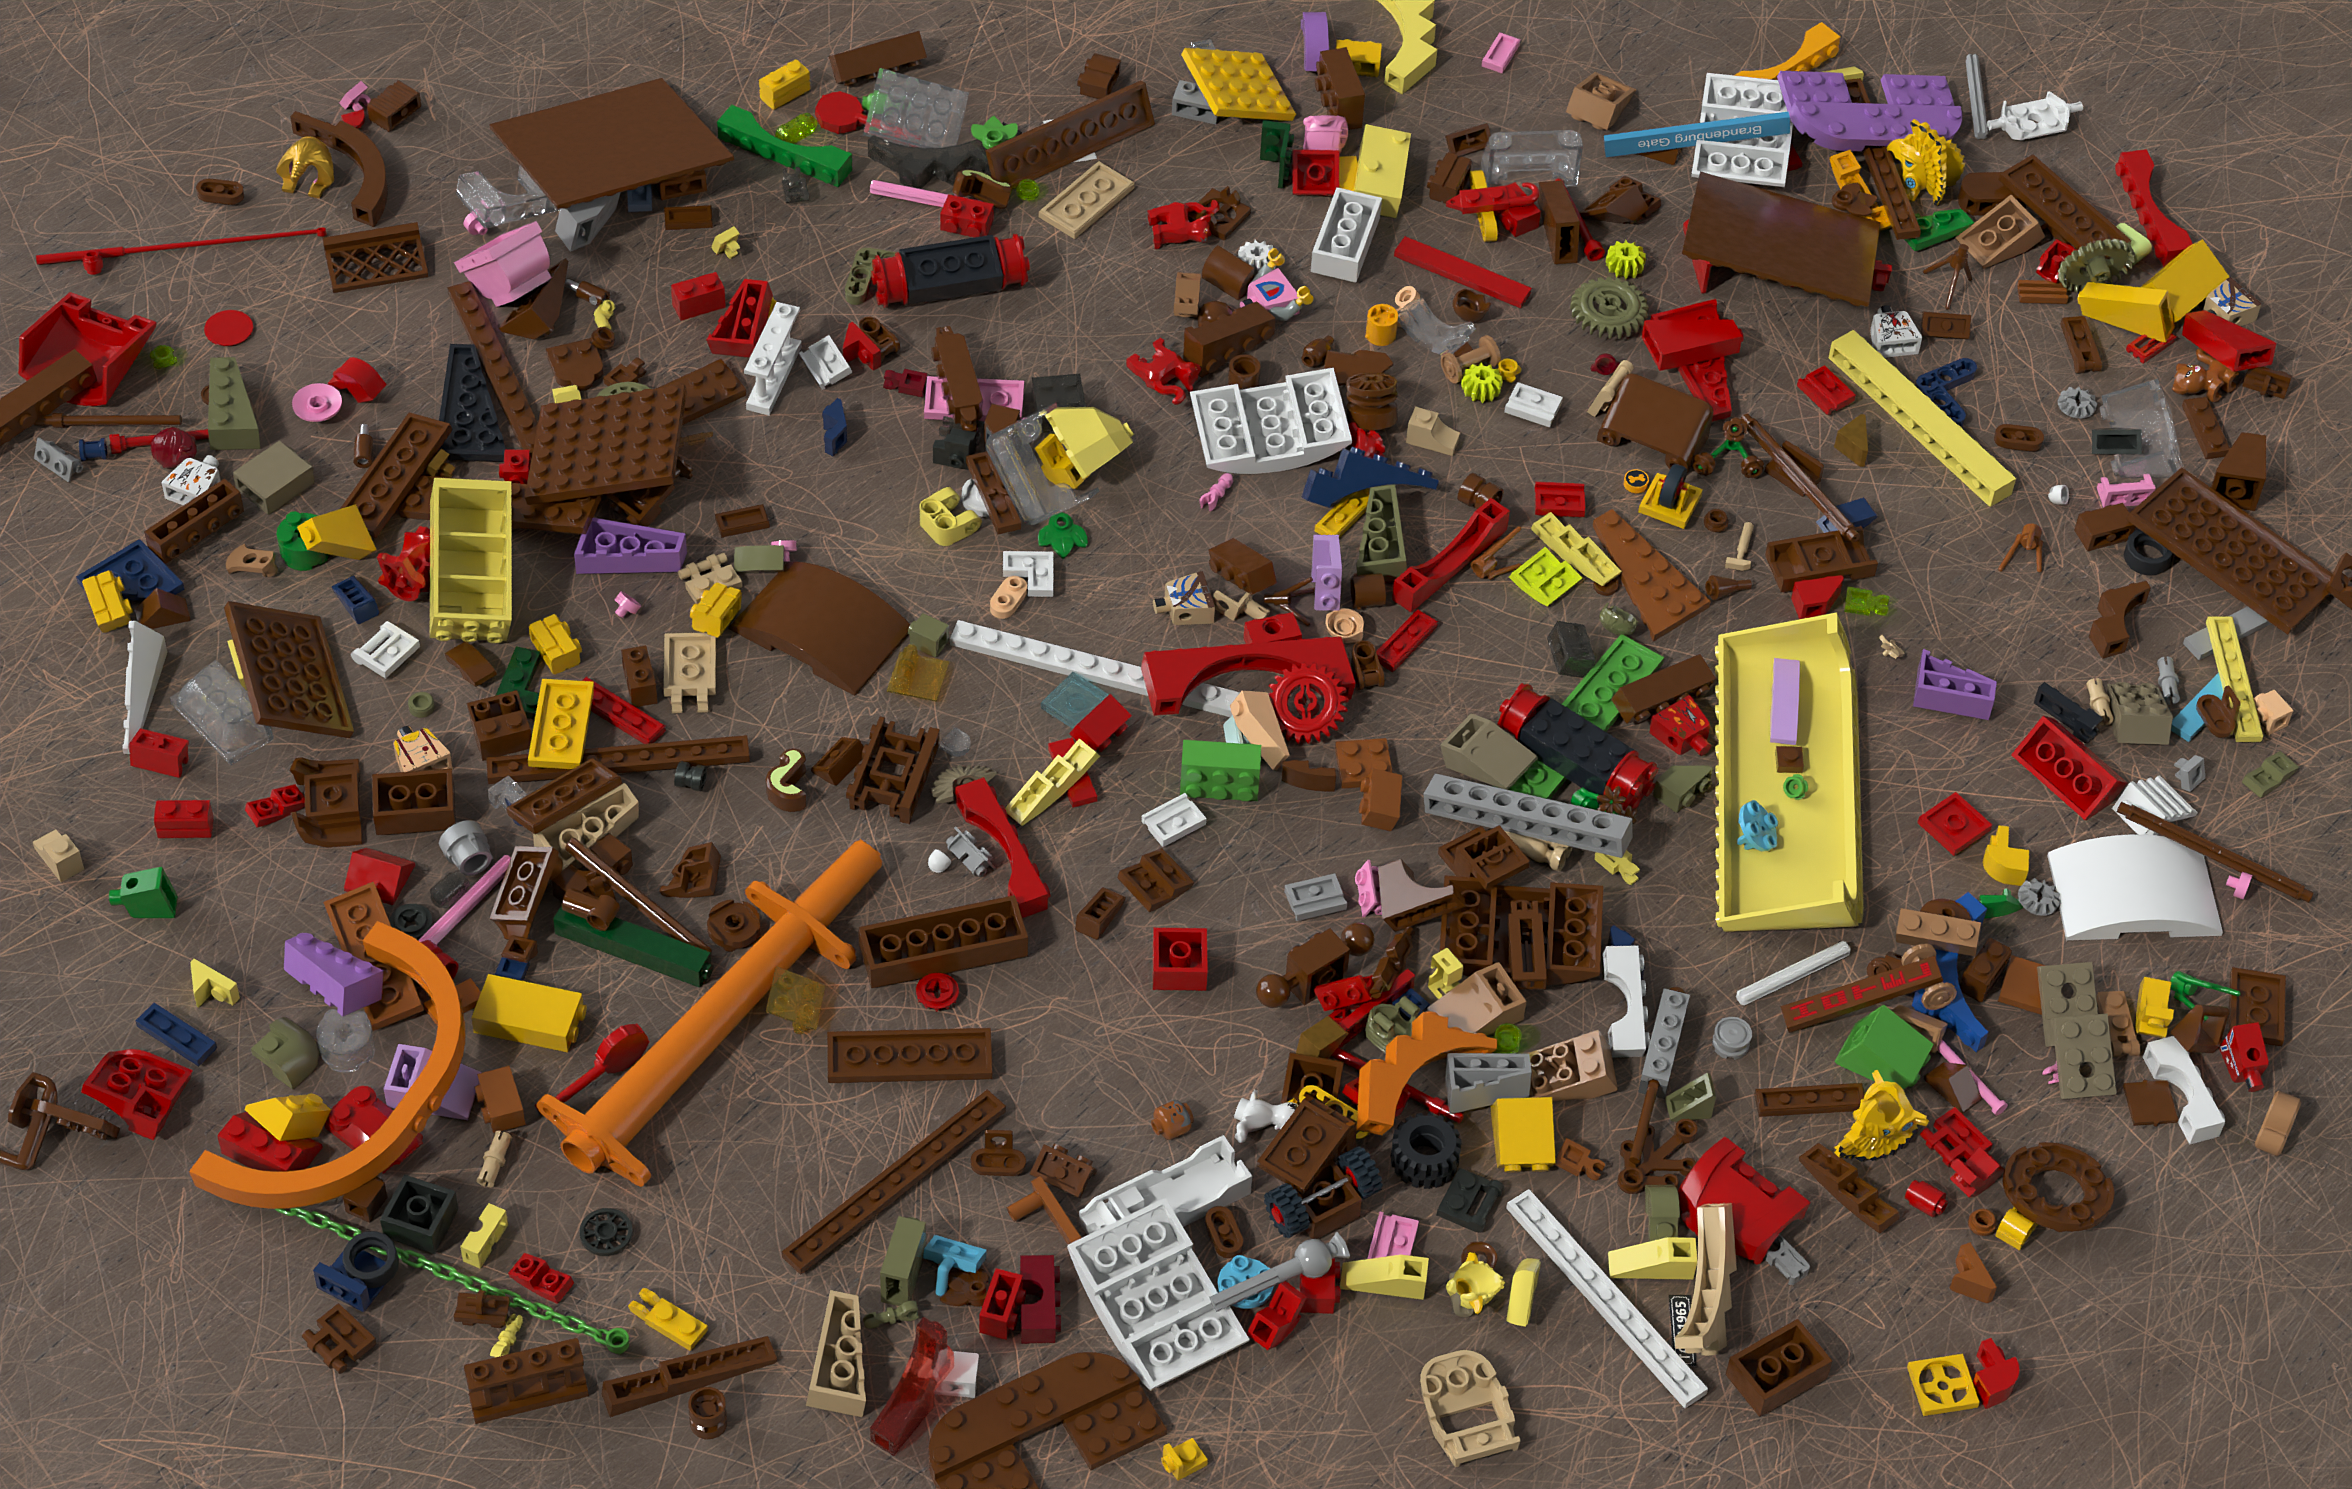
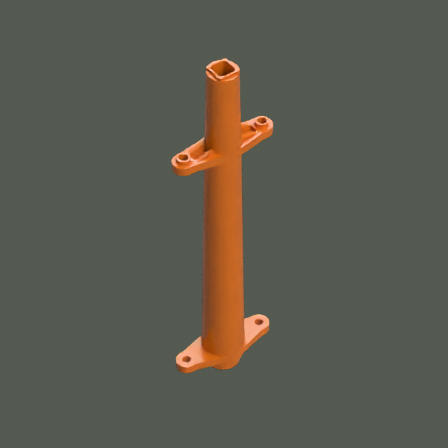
M861 839L855 841L794 902L771 890L765 882L753 881L745 889L747 898L776 923L585 1115L549 1094H545L537 1102V1108L541 1114L566 1136L560 1144L565 1157L583 1172L594 1173L599 1166H605L635 1185L644 1186L651 1178V1173L625 1147L808 948H811L844 969H849L856 961V952L853 946L842 942L827 927L882 867L881 853Z

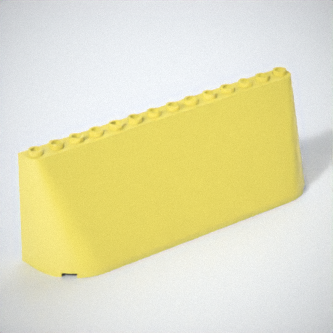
M1836 612L1718 635V645L1715 646L1716 657L1719 661V665L1715 666L1716 677L1719 680V685H1715L1716 697L1719 700V705H1715L1716 716L1719 720V725L1715 726L1716 736L1719 740V745L1715 746L1716 756L1719 760V765L1715 766L1716 777L1719 781V786L1715 787L1716 797L1719 801V806L1715 808L1716 817L1719 822V827L1715 829L1716 838L1719 843V848H1716L1715 851L1719 864V869H1716V880L1719 885V890L1716 891V901L1719 906V912H1716L1717 925L1719 928L1722 927L1724 932L1859 926L1858 923H1862L1863 870L1858 692L1855 669L1850 664L1851 649L1839 616ZM1774 658L1800 661L1796 745L1770 742V710L1772 704ZM1776 746L1802 747L1803 773H1777ZM1794 774L1802 775L1804 780L1808 782V791L1799 800L1789 798L1783 790L1785 780ZM1752 800L1757 801L1768 813H1773L1778 820V826L1775 827L1777 846L1769 851L1761 852L1755 848L1745 850L1744 844H1737L1738 838L1744 835L1738 823L1740 808Z

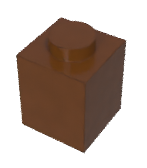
M376 1176L359 1188L346 1193L343 1196L345 1211L370 1223L388 1198L385 1182Z

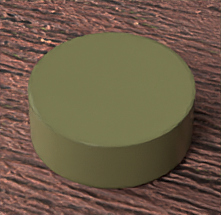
M426 692L413 694L408 700L409 712L418 718L431 715L435 709L433 697Z

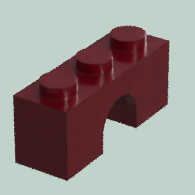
M1020 1255V1274L1023 1275V1289L1027 1290L1026 1294L1035 1295L1041 1299L1034 1304H1021V1344L1055 1343L1056 1332H1061V1315H1055V1307H1061L1060 1290H1055V1283H1060V1266H1054V1255Z

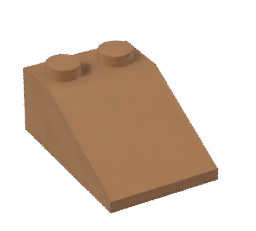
M1594 72L1574 87L1566 113L1571 114V117L1575 120H1585L1592 123V126L1596 129L1608 130L1615 124L1635 94L1636 89Z
M2010 195L1957 236L1956 240L1960 244H1966L1969 247L1968 253L1984 269L2028 251L2041 241L2045 235L2039 222Z

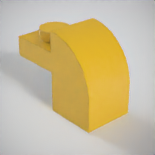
M1049 434L1035 447L1043 463L1039 468L1049 481L1057 486L1076 489L1087 478L1082 479L1056 434Z
M1998 825L1996 835H1991L1990 844L1987 845L1983 857L1984 869L1998 882L2021 886L2028 874L2029 850L2009 848V827Z

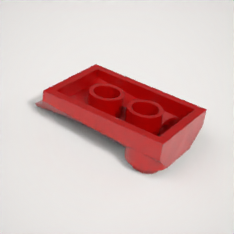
M358 1086L331 1108L324 1126L329 1132L354 1150L380 1129L393 1110L376 1097V1093L371 1087ZM418 1133L405 1151L381 1173L384 1174L393 1165L400 1164L422 1145L423 1135Z

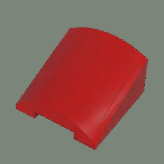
M69 292L20 335L18 374L28 381L75 349L93 365L97 381L75 395L67 403L82 406L106 405L155 330L157 322L138 315H134L129 320L108 314L91 308V299Z

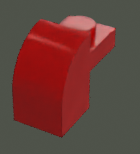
M350 357L341 367L333 372L334 377L327 383L337 390L347 388L358 403L373 400L387 385L371 365L355 357Z
M1979 1147L1965 1163L1957 1159L1950 1166L1956 1171L1950 1180L1969 1198H1973L1989 1188L2004 1173L2005 1168L1987 1151Z
M1286 1281L1280 1283L1269 1306L1256 1313L1246 1335L1266 1350L1276 1347L1293 1331L1301 1318L1299 1312L1307 1296Z
M1992 1338L1981 1341L1976 1356L1984 1369L1976 1372L1973 1380L1976 1394L1985 1409L2007 1400L2012 1394L2019 1376L2017 1358L2013 1357L2005 1360L2003 1350L1996 1346Z

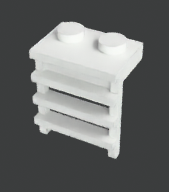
M2157 776L2155 780L2148 778L2146 782L2139 780L2137 784L2134 781L2130 782L2112 808L2138 835H2158V833L2130 821L2124 815L2118 813L2117 809L2121 802L2130 806L2133 804L2168 822L2194 817L2198 813L2161 776Z

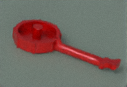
M838 91L822 95V98L815 107V116L821 128L837 134L856 130L858 126L864 124L900 137L903 142L911 143L913 148H918L921 143V136L912 134L908 128L904 130L864 115V110L857 97L848 93Z
M637 1023L620 1026L603 1039L595 1054V1067L561 1091L555 1098L565 1103L603 1073L623 1072L642 1057L650 1043L643 1029ZM535 1104V1108L541 1114V1112L537 1108V1104Z

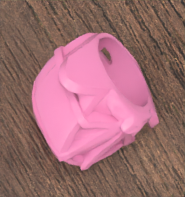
M1321 115L1309 116L1304 119L1305 136L1303 150H1339V154L1341 153L1348 137V125L1345 117Z

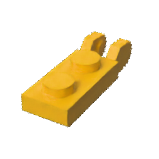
M643 1288L639 1295L643 1301L654 1307L651 1311L634 1300L628 1305L630 1311L644 1320L646 1325L689 1351L696 1346L708 1331V1325L667 1300L660 1299L656 1293L647 1288Z

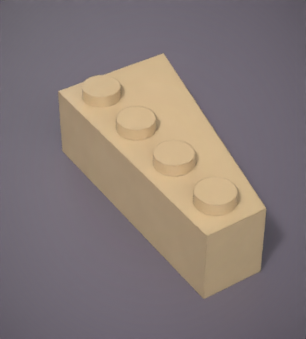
M623 783L536 835L533 834L534 847L555 848L559 851L558 856L563 860L562 871L570 864L579 870L584 865L565 850L567 842L572 838H576L590 849L608 833L616 838L639 818V802L626 783Z
M830 1290L806 1406L863 1417L866 1394L864 1391V1369L862 1364L863 1352L860 1336L859 1297L857 1295Z

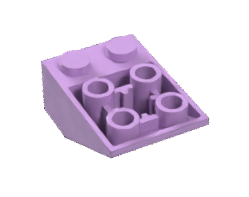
M398 1044L384 1087L388 1107L394 1109L397 1107L426 1066L432 1053L431 1050ZM460 1064L451 1087L442 1099L441 1106L432 1115L468 1120L476 1095L474 1086L479 1085L477 1074L481 1072Z

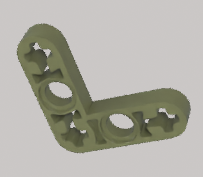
M862 248L857 251L845 286V299L849 304L859 305L865 302L872 283V259H875L876 255H879L880 258L893 257L896 252L874 248ZM857 274L867 275V277L864 279H859L855 276ZM856 287L859 288V292H857V294H855Z

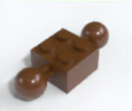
M1355 922L1344 928L1341 939L1329 928L1322 933H1316L1303 945L1293 947L1287 956L1286 974L1283 976L1268 974L1258 982L1256 987L1258 1000L1268 1008H1278L1288 1001L1290 992L1304 1006L1317 999L1314 992L1316 986L1347 978L1349 954L1359 957L1371 951L1375 942L1372 929L1364 923Z

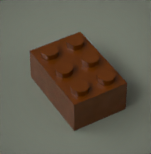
M1347 47L1320 51L1319 61L1316 62L1318 78H1315V88L1317 92L1320 91L1323 108L1326 107L1327 115L1345 117L1348 130L1362 128L1365 93Z
M452 768L372 774L373 819L376 835L447 830L456 824L455 786Z
M1796 1319L1731 1356L1725 1375L1757 1415L1761 1417L1827 1379L1832 1360L1800 1320Z

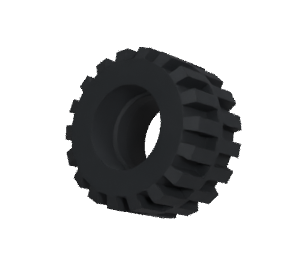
M1417 1113L1415 1118L1411 1115L1406 1117L1405 1123L1401 1121L1393 1134L1390 1155L1391 1166L1395 1168L1394 1172L1397 1176L1402 1175L1403 1182L1407 1184L1410 1181L1412 1186L1416 1188L1419 1185H1423L1424 1189H1430V1185L1440 1187L1442 1181L1447 1183L1451 1180V1175L1454 1176L1456 1174L1457 1167L1459 1166L1462 1141L1459 1138L1460 1133L1458 1129H1453L1454 1124L1451 1121L1446 1123L1445 1117L1440 1115L1438 1118L1433 1117L1434 1113H1428L1427 1116ZM1428 1146L1438 1151V1153L1422 1155L1416 1152L1414 1148Z

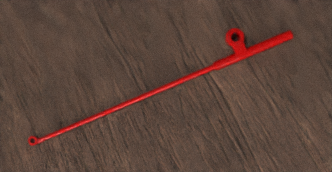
M320 227L313 230L141 247H112L36 255L37 265L83 260L84 269L88 274L94 275L102 271V258L119 257L130 253L317 234V236L323 237L327 235L325 227Z

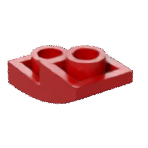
M296 784L272 789L271 795L268 798L247 802L245 811L258 828L291 815V812L299 811L305 807V797Z
M524 1253L508 1272L509 1277L525 1288L557 1304L574 1284L571 1276L549 1268L545 1260Z

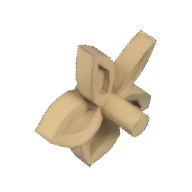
M1883 635L1879 637L1883 642L1881 647L1886 649L1883 652L1884 656L1889 654L1895 659L1904 656L1905 653L1896 645L1895 640L1888 641Z

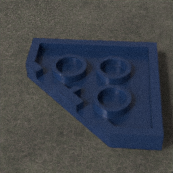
M140 539L76 576L77 583L84 589L82 583L84 579L110 570L115 577L120 576L125 590L121 594L124 600L128 598V600L144 601L156 588L174 595L185 590L183 582Z

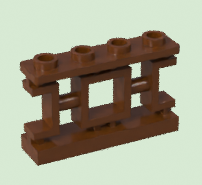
M880 716L877 725L873 724L871 727L870 743L864 745L862 751L863 760L861 764L856 765L854 771L855 781L853 784L848 785L846 799H849V806L852 810L859 806L860 810L865 811L868 801L889 805L890 817L895 818V815H899L900 822L910 824L940 746V729L930 727L927 733L924 728H920L917 737L895 733V722L885 723V717ZM884 735L885 744L896 746L895 749L880 746ZM906 749L920 752L916 764L915 754L905 752ZM887 761L904 765L905 768L902 776L899 777L880 772L883 762ZM868 776L870 777V784L879 785V789L865 786ZM890 788L905 792L901 803L900 794L889 792Z
M578 1338L464 1365L469 1389L468 1395L475 1424L589 1397L583 1370L584 1359Z

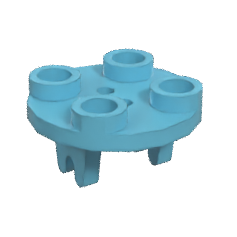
M1755 800L1744 804L1740 808L1738 819L1744 835L1738 838L1737 844H1744L1745 850L1755 848L1761 852L1775 848L1777 846L1775 827L1778 826L1776 816L1771 812L1768 813Z
M1237 1255L1220 1271L1218 1277L1219 1292L1270 1268L1259 1260ZM1274 1286L1232 1306L1242 1309L1258 1307L1271 1297Z

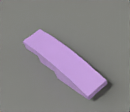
M1774 658L1772 704L1770 710V742L1796 745L1800 678L1799 660Z

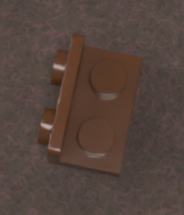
M1786 440L1782 443L1784 451L1816 485L1820 483L1824 465ZM1773 459L1766 464L1764 472L1800 496L1804 497L1806 495Z
M1055 1143L1052 1148L1044 1144L1030 1175L1035 1178L1041 1176L1044 1182L1081 1198L1091 1176H1095L1097 1170L1091 1166L1093 1161L1081 1155H1078L1076 1159L1067 1155L1069 1150Z

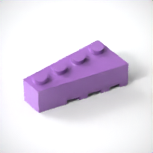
M593 518L587 533L581 534L574 554L576 574L678 572L682 569L687 554L686 534Z
M300 933L285 941L284 970L301 984H309L310 991L315 995L321 994L324 996V1002L330 1007L336 1006L338 1008L337 1013L342 1017L382 999L383 970L373 966L370 962L360 960L352 956L351 953L344 952L330 943L313 937L309 933Z

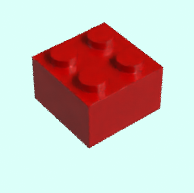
M1153 927V990L1206 991L1208 974L1207 928Z

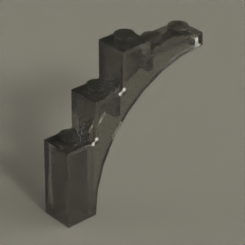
M1018 130V133H1017L1016 136L1022 134V132H1021L1020 130ZM875 135L868 139V157L899 173V182L904 186L922 189L934 177L954 186L957 173L961 170H975L991 176L985 152L987 149L983 146L982 141L978 139L943 148L909 147L888 142Z

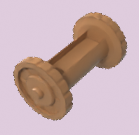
M1485 335L1479 339V348L1457 358L1450 352L1441 356V367L1446 378L1453 384H1456L1462 380V371L1469 369L1472 364L1478 365L1486 361L1492 367L1498 365L1501 360L1500 351L1493 338Z
M1929 944L1916 945L1904 953L1901 963L1904 966L1934 955L1936 958V951ZM1941 982L1924 988L1925 992L1921 1001L1926 1009L1937 1010L1950 1004L1955 999L1957 991L1953 984Z

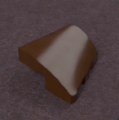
M709 842L688 847L682 856L681 862L672 870L671 873L674 877L669 885L661 886L659 891L661 895L679 898L714 895L721 855L714 844Z

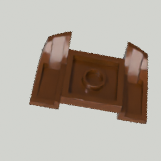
M303 757L295 758L290 772L293 774L297 785H304L305 815L297 812H291V815L302 840L305 843L326 848L362 845V823L359 804V759L316 761Z

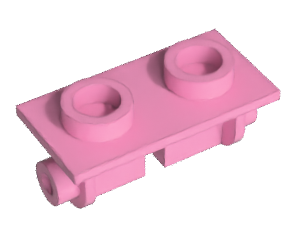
M1367 860L1355 876V882L1358 885L1359 891L1358 902L1361 906L1362 917L1364 918L1370 911L1375 912L1376 915H1382L1378 867H1371L1370 860Z

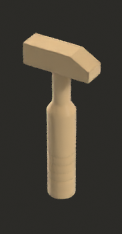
M1744 523L1737 548V559L1727 557L1725 568L1741 571L1750 569L1751 561L1743 560V557L1747 552L1754 528L1752 523Z

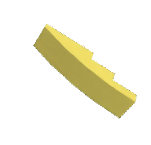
M1551 512L1533 523L1531 530L1548 547L1583 575L1601 586H1604L1621 574L1622 571L1589 536L1583 539L1570 524L1565 527Z
M1078 739L1063 758L1057 755L1042 774L1038 771L1035 772L1006 806L1007 814L1021 826L1025 825L1061 797L1085 774L1100 755L1081 739Z

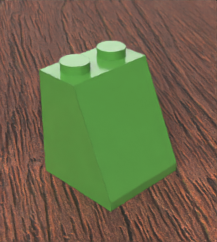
M1882 1005L1855 1023L1834 1062L1874 1081L1872 1073L1878 1070L1883 1081L1896 1082L1903 1089L1908 1086L1911 1088L1920 1078V1074H1918L1920 1069L1930 1060L1931 1055L1929 1052L1934 1044L1889 1008Z

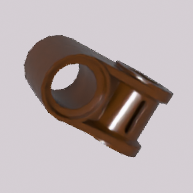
M869 316L860 320L859 328L881 350V361L888 354L900 351L901 347L897 337L889 332L878 319Z
M1358 641L1353 646L1351 667L1357 689L1363 690L1364 687L1374 685L1383 687L1385 683L1384 672L1379 663L1374 645L1369 641Z

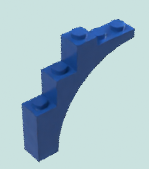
M1969 892L1955 901L1968 911L1971 921L1983 924L1987 908ZM1935 949L1936 961L1944 983L1953 984L1957 995L1945 1007L1929 1010L1924 1007L1921 1001L1925 992L1923 988L1915 992L1912 1006L1915 1011L1946 1022L1947 1028H1950L1960 1037L1965 1045L1970 1046L1977 1053L1984 1047L1988 1031L1975 1018L1964 1000L1958 982V953Z

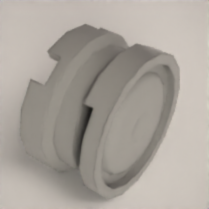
M1726 1017L1720 1020L1715 1026L1712 1038L1715 1052L1725 1059L1732 1057L1736 1060L1745 1056L1752 1039L1750 1025L1738 1017Z

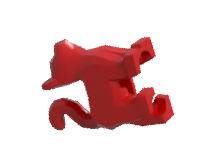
M1212 200L1211 207L1207 208L1197 202H1173L1169 205L1147 210L1149 226H1152L1154 248L1159 249L1161 244L1181 243L1187 240L1205 243L1212 234L1209 230L1211 214L1215 215L1219 211V203L1216 200ZM1206 210L1207 215L1191 223L1189 222V213L1192 211L1200 213ZM1159 221H1162V222L1167 223V224L1158 225L1157 223H1158Z
M1162 338L1153 342L1156 353L1152 356L1153 360L1150 363H1147L1144 357L1140 359V356L1137 354H1133L1126 359L1127 368L1139 376L1146 383L1147 387L1156 390L1161 395H1176L1172 400L1174 405L1181 404L1186 398V394L1181 387L1164 385L1174 377H1178L1188 392H1193L1192 384L1198 379V374L1201 372L1199 364L1185 362L1179 354L1167 349Z

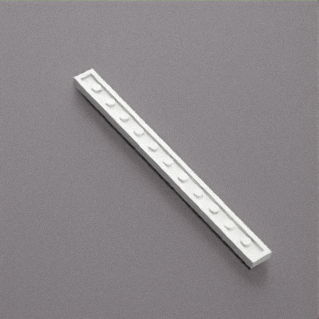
M960 620L957 621L950 637L951 646L1148 696L1141 667ZM1202 683L1187 696L1182 705L1231 717L1230 705L1240 692Z

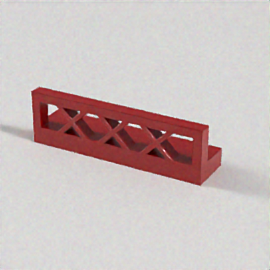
M1407 969L1395 979L1390 990L1382 992L1379 998H1372L1365 1003L1361 1002L1337 1008L1329 1016L1349 1033L1338 1048L1343 1047L1366 1028L1370 1010L1374 1006L1379 1004L1392 1005V1002L1410 988L1414 989L1415 974ZM1349 1009L1355 1010L1345 1018V1013Z

